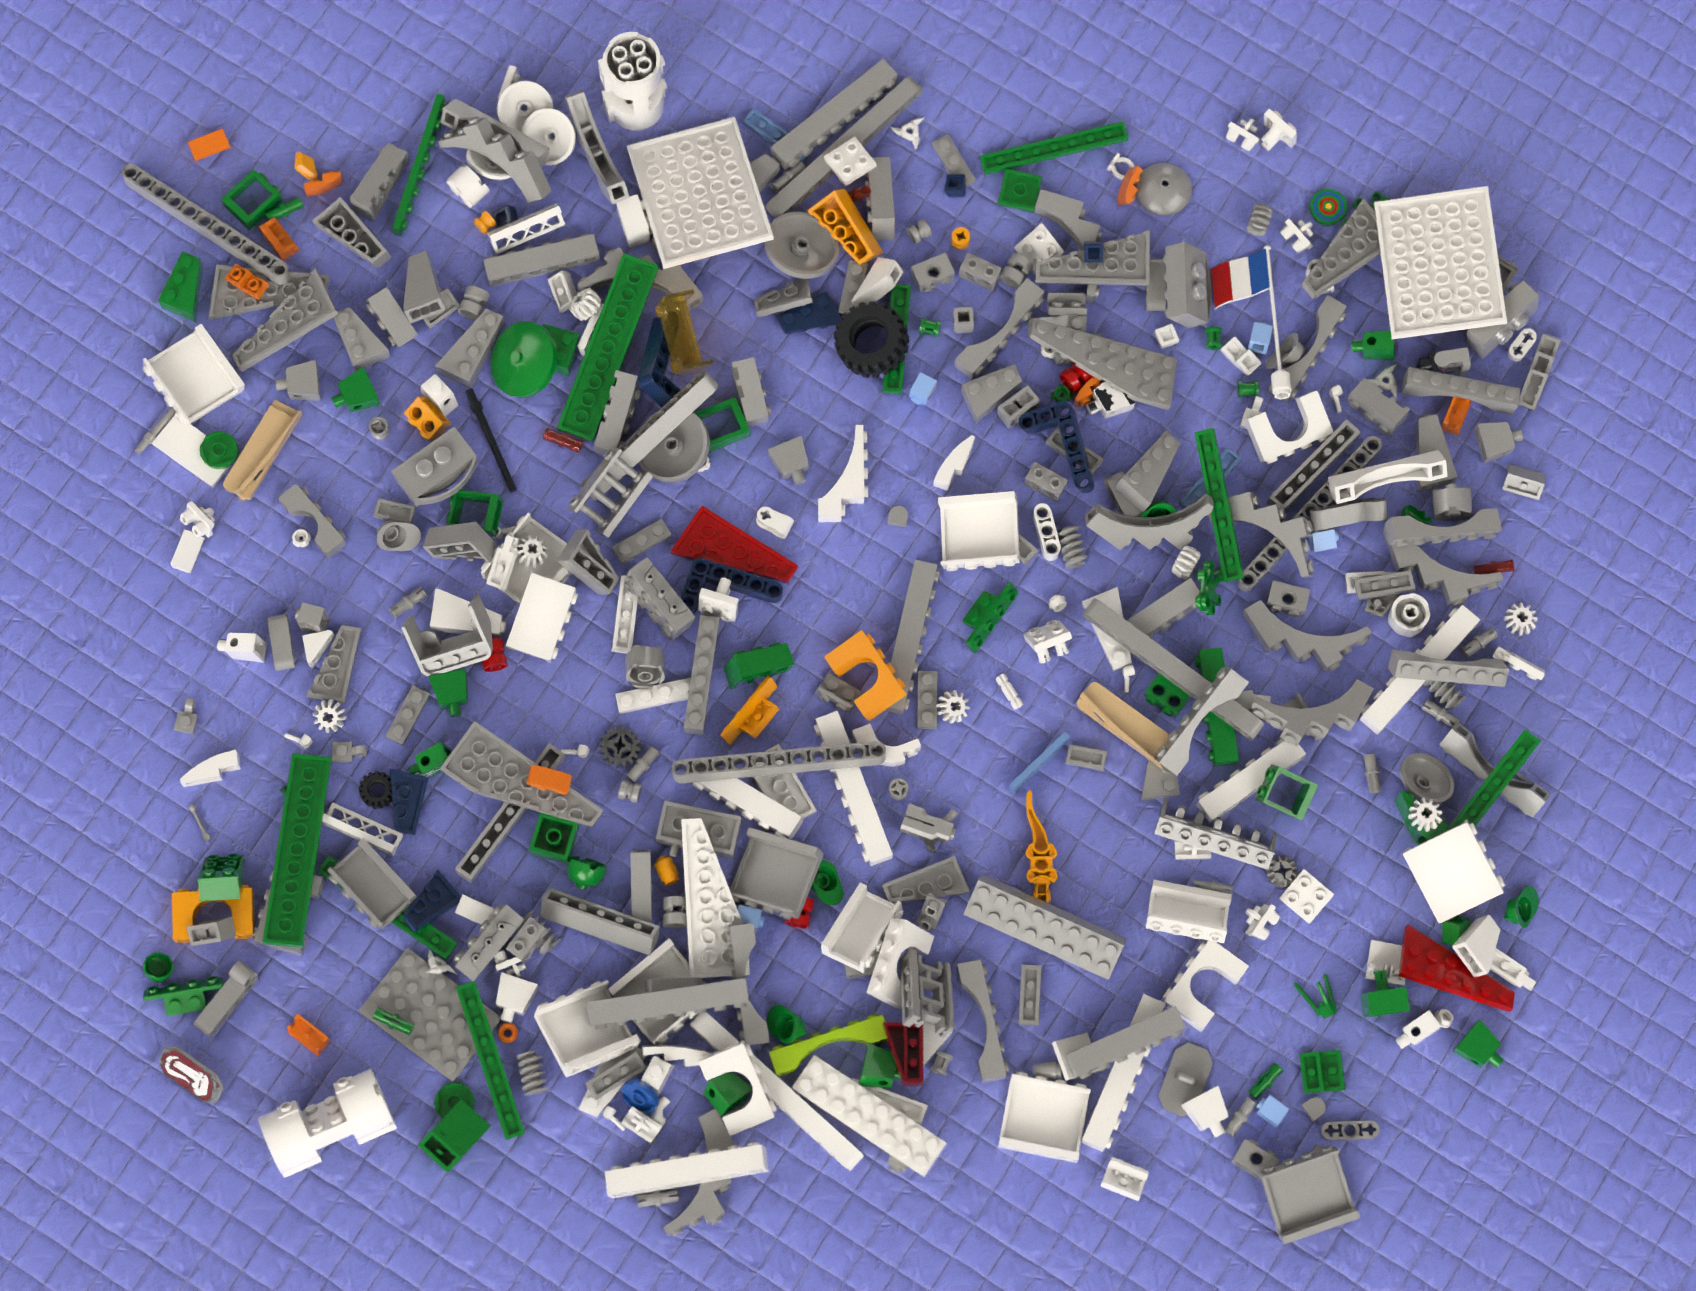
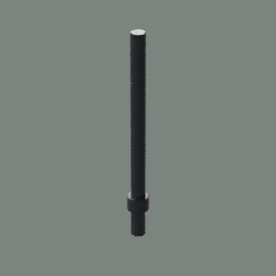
M468 389L466 393L471 402L472 412L478 418L509 492H515L517 488L482 411L483 406L478 401L474 390Z

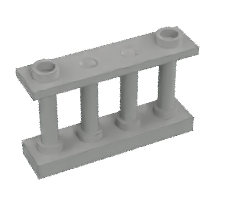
M615 447L607 450L601 464L579 494L571 499L570 506L567 508L575 513L580 509L598 524L599 528L596 531L609 538L653 478V475L644 470L637 472L618 456L622 450ZM613 463L632 477V483L629 487H625L607 473ZM601 479H604L621 493V498L618 502L614 503L596 488ZM590 494L610 509V513L606 518H602L585 504Z

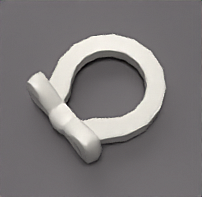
M1117 153L1107 170L1112 171L1116 178L1123 180L1125 175L1117 172L1114 166L1115 163L1125 162L1130 168L1134 167L1131 160L1120 157V154Z

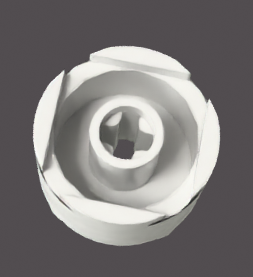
M464 163L446 181L452 192L456 196L459 195L469 208L475 206L490 191L486 184H481L480 178Z
M1418 594L1401 595L1394 601L1389 610L1388 623L1399 635L1413 637L1419 634L1429 621V605Z

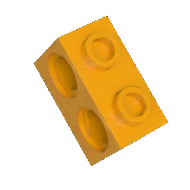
M427 396L417 397L404 412L408 417V422L416 426L420 430L421 436L427 440L437 439L451 424ZM419 409H421V411H422L421 417L419 416V413H418V412H419ZM432 422L434 423V430L431 429Z

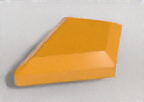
M297 151L294 169L309 181L318 180L314 158Z

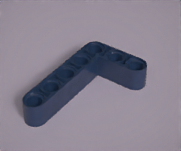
M672 311L653 319L637 380L639 387L661 407L680 391L665 376L678 327V318Z
M1063 401L1022 414L1018 422L1019 426L1027 434H1034L1059 426L1074 484L1082 493H1090L1095 486L1076 413L1068 402ZM1068 408L1069 412L1067 415L1062 416L1061 412ZM1051 414L1050 419L1044 422V416ZM1033 420L1030 427H1025L1027 421ZM1069 426H1074L1071 433H1066V429ZM1072 445H1079L1077 450L1071 451ZM1082 461L1083 466L1080 469H1076V464ZM1088 479V484L1081 487L1082 480Z
M698 558L691 566L681 595L684 603L686 601L694 603L689 608L694 614L699 605L701 588H705L706 583L718 586L721 578L714 576L716 572H723L725 575L722 578H727L731 581L730 590L770 603L781 601L783 598V588L776 581L704 558ZM698 566H704L706 570L704 572H698L696 571V568ZM739 577L743 581L740 584H735L733 579ZM697 583L700 587L697 590H692L690 585ZM758 583L761 587L758 590H754L751 588V585ZM777 589L779 594L772 596L769 591Z

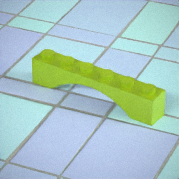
M877 1013L866 1017L867 1020L861 1022L859 1020L847 1023L848 1026L840 1028V1026L830 1028L829 1032L821 1034V1032L812 1034L810 1039L802 1041V1038L796 1039L791 1045L783 1047V1045L773 1047L772 1051L769 1052V1057L775 1075L781 1077L796 1072L799 1065L808 1055L830 1043L853 1041L866 1045H877L886 1042L887 1038L883 1029V1022H885L883 1014L879 1016Z

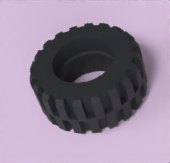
M870 301L869 305L863 302L859 303L857 308L851 307L848 314L844 313L841 316L842 322L837 323L836 328L838 331L834 332V339L836 340L834 345L839 357L845 366L856 375L861 374L862 377L866 378L872 375L873 378H878L881 373L884 376L890 374L889 370L892 368L896 370L899 367L897 363L899 361L903 362L905 359L903 354L908 353L909 347L907 343H909V336L905 324L893 308L887 307L883 303L877 305L876 302ZM872 326H880L888 331L887 341L878 351L865 354L856 350V340L863 330Z

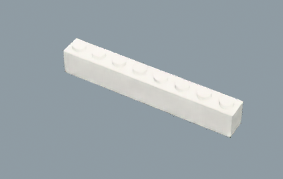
M1464 605L1459 609L1455 607L1448 615L1450 619L1446 623L1442 621L1436 628V631H1438L1434 637L1430 635L1423 643L1426 646L1422 650L1418 648L1414 653L1429 658L1446 660L1476 627L1480 619ZM1393 676L1386 683L1388 688L1384 692L1380 690L1373 698L1375 702L1372 705L1367 704L1361 713L1363 715L1360 721L1378 735L1426 680L1395 678Z
M838 711L816 718V725L813 727L816 736H821L823 743H820V746L850 744ZM835 755V756H833L835 759H841V758H842L841 755ZM860 768L831 769L830 772L834 771L836 779H834L837 790L841 789L843 797H841L844 808L848 807L850 812L847 815L850 825H855L857 831L854 833L856 841L863 846L864 850L861 853L864 861L869 862V865L873 866L892 859L891 848Z
M1143 994L1130 1026L1165 1011L1164 1006L1166 1003ZM1152 1046L1145 1047L1147 1051L1139 1055H1135V1053L1128 1055L1129 1059L1121 1063L1114 1062L1081 1143L1101 1152L1104 1151L1105 1147L1110 1148L1113 1137L1110 1136L1112 1130L1118 1129L1121 1121L1118 1118L1120 1111L1125 1112L1129 1102L1125 1099L1128 1092L1133 1093L1136 1082L1133 1081L1135 1075L1140 1076L1144 1067L1141 1061L1143 1056L1148 1057Z
M752 1142L747 1144L748 1147L730 1146L725 1151L712 1149L707 1154L701 1155V1153L695 1152L690 1153L689 1157L684 1158L672 1156L667 1161L654 1159L649 1161L650 1164L632 1163L627 1168L614 1166L611 1167V1170L605 1171L607 1195L611 1198H618L769 1172L766 1147L759 1144V1142Z

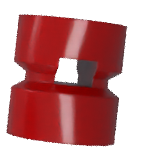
M1075 362L1071 365V368H1067L1059 374L1063 385L1073 394L1083 387L1082 383L1086 384L1094 377L1075 366Z
M492 638L493 652L487 660L482 661L485 672L500 671L508 667L507 658L503 654L505 651L503 639Z
M807 897L799 919L791 917L790 920L785 919L784 923L792 927L808 929L811 920L809 913L813 911L814 900Z

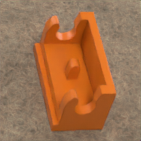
M223 128L188 142L195 162L221 151L231 149Z
M275 218L259 226L261 234L282 261L300 251L280 222Z
M1459 397L1452 398L1441 425L1442 430L1458 436L1470 407V400Z
M297 1014L294 1017L295 1021L293 1024L287 1027L288 1033L319 1057L331 1040Z

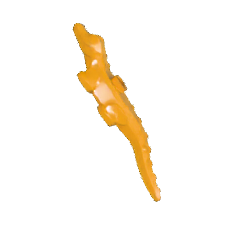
M1029 790L1026 794V814L1032 831V842L1025 852V856L1030 860V869L1027 872L1026 878L1028 882L1034 884L1032 896L1050 903L1049 884L1056 882L1058 877L1057 872L1053 869V859L1057 856V851L1054 845L1048 842L1046 832L1033 810L1032 791Z

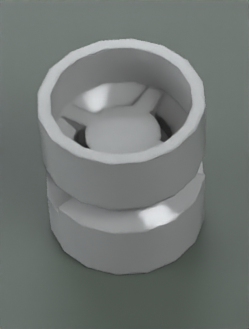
M1013 253L1007 262L1008 266L1003 268L999 278L1006 285L1018 289L1025 281V276L1030 273L1033 264L1026 257Z
M467 286L464 294L465 300L461 301L458 312L466 318L476 320L484 311L483 306L487 305L490 294L479 287Z
M664 897L663 910L666 913L663 914V927H687V914L685 913L686 897Z

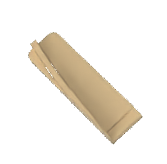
M274 400L225 478L223 486L227 492L238 495V498L242 501L250 500L302 417L301 410L297 411ZM261 470H263V472H262V473L257 477V479L254 481L253 479L257 476V474H258Z
M1092 682L1079 696L1077 701L1078 709L1162 769L1164 766L1155 759L1157 756L1156 752L1167 743L1170 734L1101 684Z

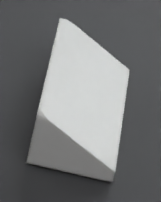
M560 271L547 280L559 312L562 313L569 310L570 302L577 295V291L570 273Z
M184 529L171 561L172 568L191 574L205 538H197L193 532Z

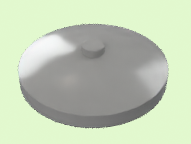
M789 212L778 216L770 223L774 239L764 242V248L770 261L779 270L793 277L810 279L826 274L834 266L839 254V242L831 236L832 234L825 227L818 223L819 220L814 215L805 212Z
M655 412L654 414H652V415L643 423V425H644L652 416H654L657 412ZM692 412L639 461L641 468L653 475L654 479L665 483H676L690 478L702 467L708 456L710 438L706 425L701 418Z

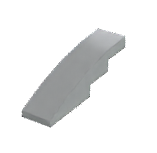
M1542 334L1520 392L1519 405L1535 411L1561 340Z

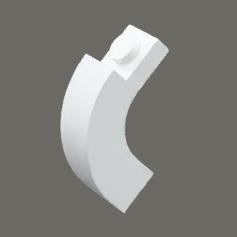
M871 724L852 730V737L855 743L879 741L874 734ZM919 739L899 746L885 745L886 759L880 765H904L906 761L904 756L912 757L920 751L921 744ZM880 751L873 752L877 756L882 754Z

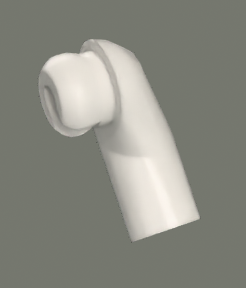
M665 1096L659 1099L658 1107L651 1113V1119L661 1126L665 1123L663 1109L670 1103Z

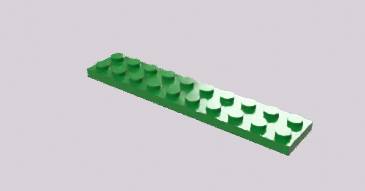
M623 253L558 423L557 430L591 442L594 441L604 415L605 406L609 402L611 386H615L616 383L615 371L621 370L659 270V265Z
M292 753L262 940L263 944L303 948L331 770V757Z

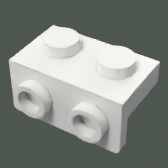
M1112 1157L1106 1169L1101 1187L1139 1201L1149 1171Z

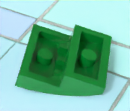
M1341 1050L1299 1054L1304 1094L1346 1090Z

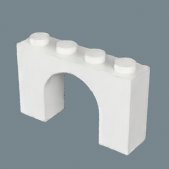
M1312 391L1295 398L1303 417V429L1301 434L1291 442L1281 440L1275 435L1266 412L1244 420L1260 462L1266 461L1267 464L1277 461V457L1284 454V457L1295 453L1294 449L1299 447L1302 450L1313 446L1311 442L1316 440L1319 443L1323 442L1333 433L1318 391Z
M891 918L866 993L896 1009H902L901 982L897 975L898 959L906 948L928 955L934 936L905 919Z
M1209 940L1208 942L1203 941L1197 949L1200 952L1197 957L1194 958L1192 956L1185 965L1188 967L1184 974L1182 972L1179 973L1174 980L1177 984L1173 990L1169 988L1163 995L1164 1003H1166L1165 1006L1168 1009L1176 1006L1181 1018L1200 1032L1203 1031L1215 1013L1198 1002L1192 995L1190 982L1193 975L1202 970H1213L1236 985L1249 967L1217 942Z
M744 1041L703 1057L698 1062L706 1081L723 1073L735 1071L744 1074L752 1084L753 1095L749 1102L722 1116L730 1136L775 1118V1111H777L773 1099L769 1101L766 1094L769 1092L766 1082H761L760 1068L757 1062L753 1063L751 1056H753L752 1049L749 1044L745 1045Z

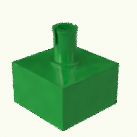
M1386 970L1374 971L1377 989L1374 992L1360 994L1364 1018L1410 1011L1406 987L1388 988Z

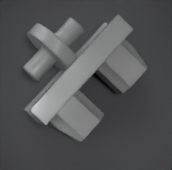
M928 893L917 923H920L919 927L926 931H930V929L935 930L947 900L939 899L933 894Z

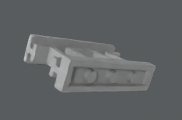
M913 949L908 950L900 958L902 1019L904 1026L910 1027L915 1023V1027L919 1028L924 1022L935 1025V1033L940 1034L942 1038L953 1031L955 1022L953 1017L954 1005L952 1000L953 989L950 963L946 962L942 965L938 961L932 967L922 964V955H917V951ZM923 988L933 991V1000L924 997Z

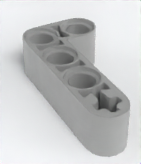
M1366 498L1309 511L1313 531L1367 520L1381 521L1388 519L1386 499Z
M240 960L231 968L229 972L230 978L194 1022V1026L208 1037H212L259 978L254 970Z

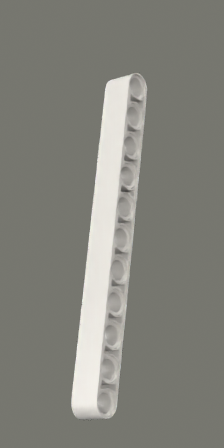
M707 1012L700 1013L689 1024L716 1051L739 1043L736 1038ZM754 1055L751 1056L753 1063L757 1062L761 1074H759L761 1082L765 1081L769 1092L766 1094L770 1100L773 1099L774 1103L840 1164L851 1171L864 1155Z

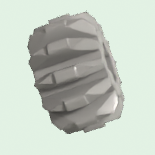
M1255 204L1248 220L1247 231L1256 236H1263L1272 217V208L1265 204Z

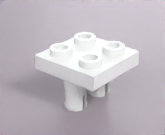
M1270 109L1264 114V125L1270 130L1261 138L1263 141L1261 145L1267 151H1270L1279 140H1282L1292 148L1297 143L1296 128L1291 123L1286 124L1282 120L1283 117L1277 111L1273 112Z
M853 137L824 156L826 163L845 186L877 167L876 162L856 137Z
M721 578L716 592L701 588L698 611L706 616L713 615L720 617L724 621L735 622L738 615L739 599L729 596L731 581L727 578Z
M1059 620L1049 621L1045 626L1032 628L1023 634L1025 641L1037 653L1039 663H1045V659L1047 661L1051 660L1047 648L1054 645L1057 656H1063V652L1065 655L1069 653L1065 641L1072 639L1070 631Z

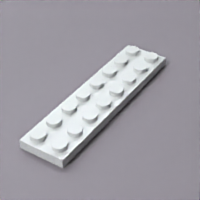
M815 1055L792 1086L794 1091L923 1177L926 1176L947 1145L945 1141Z

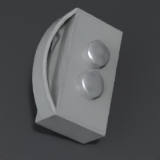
M1186 242L1165 247L1166 254L1163 256V261L1166 264L1164 279L1167 282V290L1164 292L1167 300L1166 317L1188 328L1207 324L1211 313L1212 297L1206 252Z
M1524 281L1519 284L1516 282L1511 284L1508 288L1509 293L1504 297L1507 324L1472 328L1466 332V344L1482 359L1499 344H1505L1512 337L1513 331L1522 329L1527 324L1529 317L1537 311L1539 295Z
M452 427L391 472L396 482L417 507L445 500L457 493L471 478L479 462L477 455L456 428ZM467 472L464 478L452 489L440 495L433 496L434 494L451 486L462 474Z

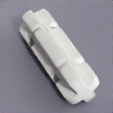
M1005 674L999 675L996 681L999 686H1002L1001 689L1008 701H1011L1013 709L1020 708L1023 702L1020 697H1017L1018 694L1012 684L1008 682L1007 676Z

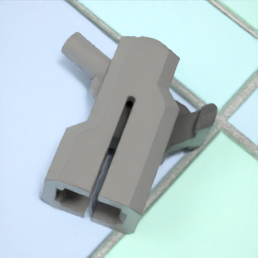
M909 803L900 832L923 840L927 852L935 853L934 845L938 840L948 843L949 839H954L957 829L953 828L954 824L951 821L958 813L952 809L944 818H936L928 815L924 808Z

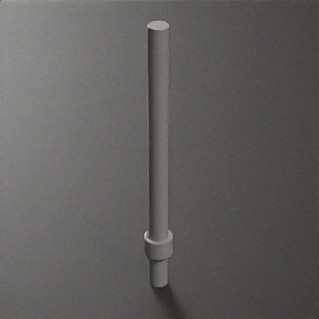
M173 406L154 428L143 436L141 443L134 449L136 453L140 455L149 444L152 445L156 436L175 415L176 411Z

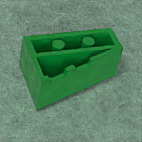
M777 642L769 645L767 648L759 646L749 652L744 650L734 653V656L723 669L731 690L736 688L738 683L746 680L749 684L754 682L753 679L763 676L766 678L767 676L771 677L787 672L793 667L794 661L788 644Z

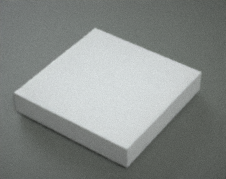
M1088 1033L1052 1043L1066 1081L1074 1079V1075L1065 1056L1091 1044ZM1096 1069L1091 1073L1099 1072V1069Z

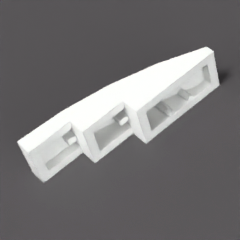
M642 1045L643 1055L662 1053L664 1061L683 1059L685 1067L699 1065V1059L713 1054L705 1050L686 1046Z

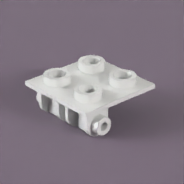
M1043 223L1014 247L1018 254L1032 262L1033 268L1031 270L1034 274L1036 262L1056 256L1061 257L1065 252Z
M1303 869L1279 899L1310 924L1334 896V893Z
M1371 940L1365 979L1375 980L1374 971L1386 970L1388 983L1405 986V978L1398 976L1402 945Z

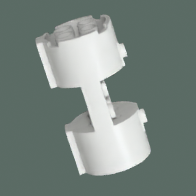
M638 32L619 34L609 42L603 53V59L598 60L599 74L605 89L602 91L603 107L609 123L615 121L618 125L628 130H644L653 126L663 114L667 85L664 78L661 79L665 61L663 56L660 55L658 46L650 37L647 38Z
M368 1069L355 1076L351 1075L340 1078L337 1082L333 1083L337 1096H329L321 1103L307 1106L305 1110L301 1111L298 1103L294 1100L292 1102H285L276 1108L277 1110L258 1117L269 1150L284 1178L321 1162L318 1149L354 1134L360 1145L397 1129L372 1069Z

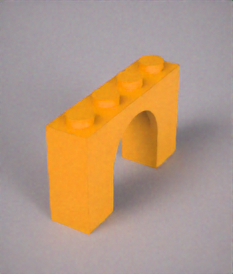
M861 630L824 656V658L838 677H841L860 663L869 662L877 665L878 678L871 689L854 700L863 716L868 721H871L906 696L907 693L903 689L906 685L901 678L898 677L896 679L894 676L896 671L890 663L886 664L883 660L886 656L880 648L876 649L873 645L876 643L870 633L866 635Z
M243 885L240 899L200 901L199 888L197 891L178 889L177 892L172 893L173 940L175 943L190 942L187 926L196 924L197 913L204 905L210 902H222L231 908L237 935L234 936L235 939L252 938L255 929V899L252 887L249 888L248 885Z

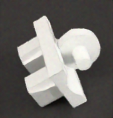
M1252 118L1248 122L1243 119L1240 121L1239 124L1244 126V129L1232 122L1228 125L1229 130L1226 139L1235 143L1239 135L1243 136L1245 139L1241 147L1248 152L1251 151L1255 144L1258 145L1261 141L1258 137L1248 132L1250 130L1256 133L1258 128L1253 126L1254 119Z
M1288 219L1285 222L1287 225L1280 233L1286 240L1296 234L1299 239L1291 246L1298 254L1306 248L1310 250L1313 245L1303 234L1306 233L1311 237L1314 234L1310 230L1313 224L1311 222L1305 224L1300 220L1297 223L1301 227L1299 230Z
M192 501L189 502L186 510L180 516V521L184 525L193 522L195 525L192 527V532L197 538L203 535L209 538L213 535L212 528L214 527L213 522L215 519L212 516L214 510L212 508H198Z
M1174 840L1175 860L1211 859L1210 851Z
M1263 904L1262 907L1256 905L1254 910L1248 908L1245 911L1249 916L1246 922L1250 925L1245 933L1248 936H1255L1265 940L1270 934V931L1264 927L1266 922L1275 925L1280 919V916L1274 911L1276 907L1272 904Z
M504 950L495 955L497 971L512 965L513 968L506 970L507 974H516L517 978L521 977L519 971L526 969L524 963L516 965V963L521 961L515 956L508 960Z
M633 1106L621 1122L622 1125L649 1143L653 1142L662 1128L660 1124Z

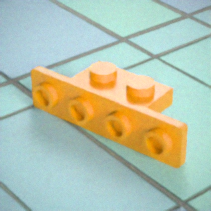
M767 676L760 683L757 690L748 698L744 706L723 729L720 736L728 745L733 743L741 731L756 739L779 711L777 705L767 700L777 688L776 683L770 676Z

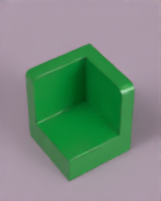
M1456 915L1442 922L1443 943L1453 945L1470 926V919Z

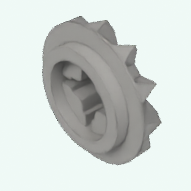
M1277 856L1271 860L1269 869H1266V874L1269 881L1275 886L1287 887L1297 878L1298 867L1294 860L1287 856ZM1280 864L1284 869L1288 870L1285 873V877L1277 872L1280 869Z

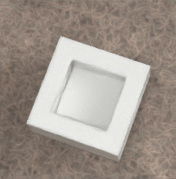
M1173 324L1154 331L1161 349L1179 343V338Z

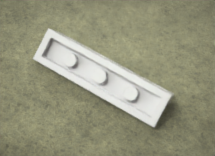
M555 203L488 232L487 234L495 253H501L565 225L559 205ZM557 215L558 223L554 225L546 223L547 219ZM542 223L539 231L533 232L529 230L530 226ZM521 230L525 231L521 239L512 238L514 233ZM504 237L508 238L505 246L497 247L495 241Z
M332 803L327 815L323 814V825L358 841L364 838L371 847L393 857L404 836L393 829L335 803ZM337 809L343 813L345 819L337 820L331 816L334 810ZM357 818L360 820L362 827L355 828L349 825L348 821ZM372 826L377 827L380 835L373 836L368 834L366 829ZM392 834L397 839L393 845L384 841L383 837Z

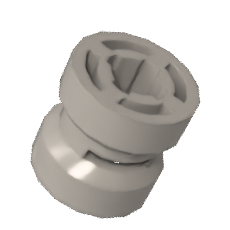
M924 219L918 221L917 225H911L906 228L914 244L919 243L922 238L932 236L931 229Z
M374 417L370 421L369 429L372 437L378 441L385 440L390 434L387 421L383 417Z
M622 780L618 799L624 800L628 798L631 802L637 803L642 785L638 783L630 784L629 781Z

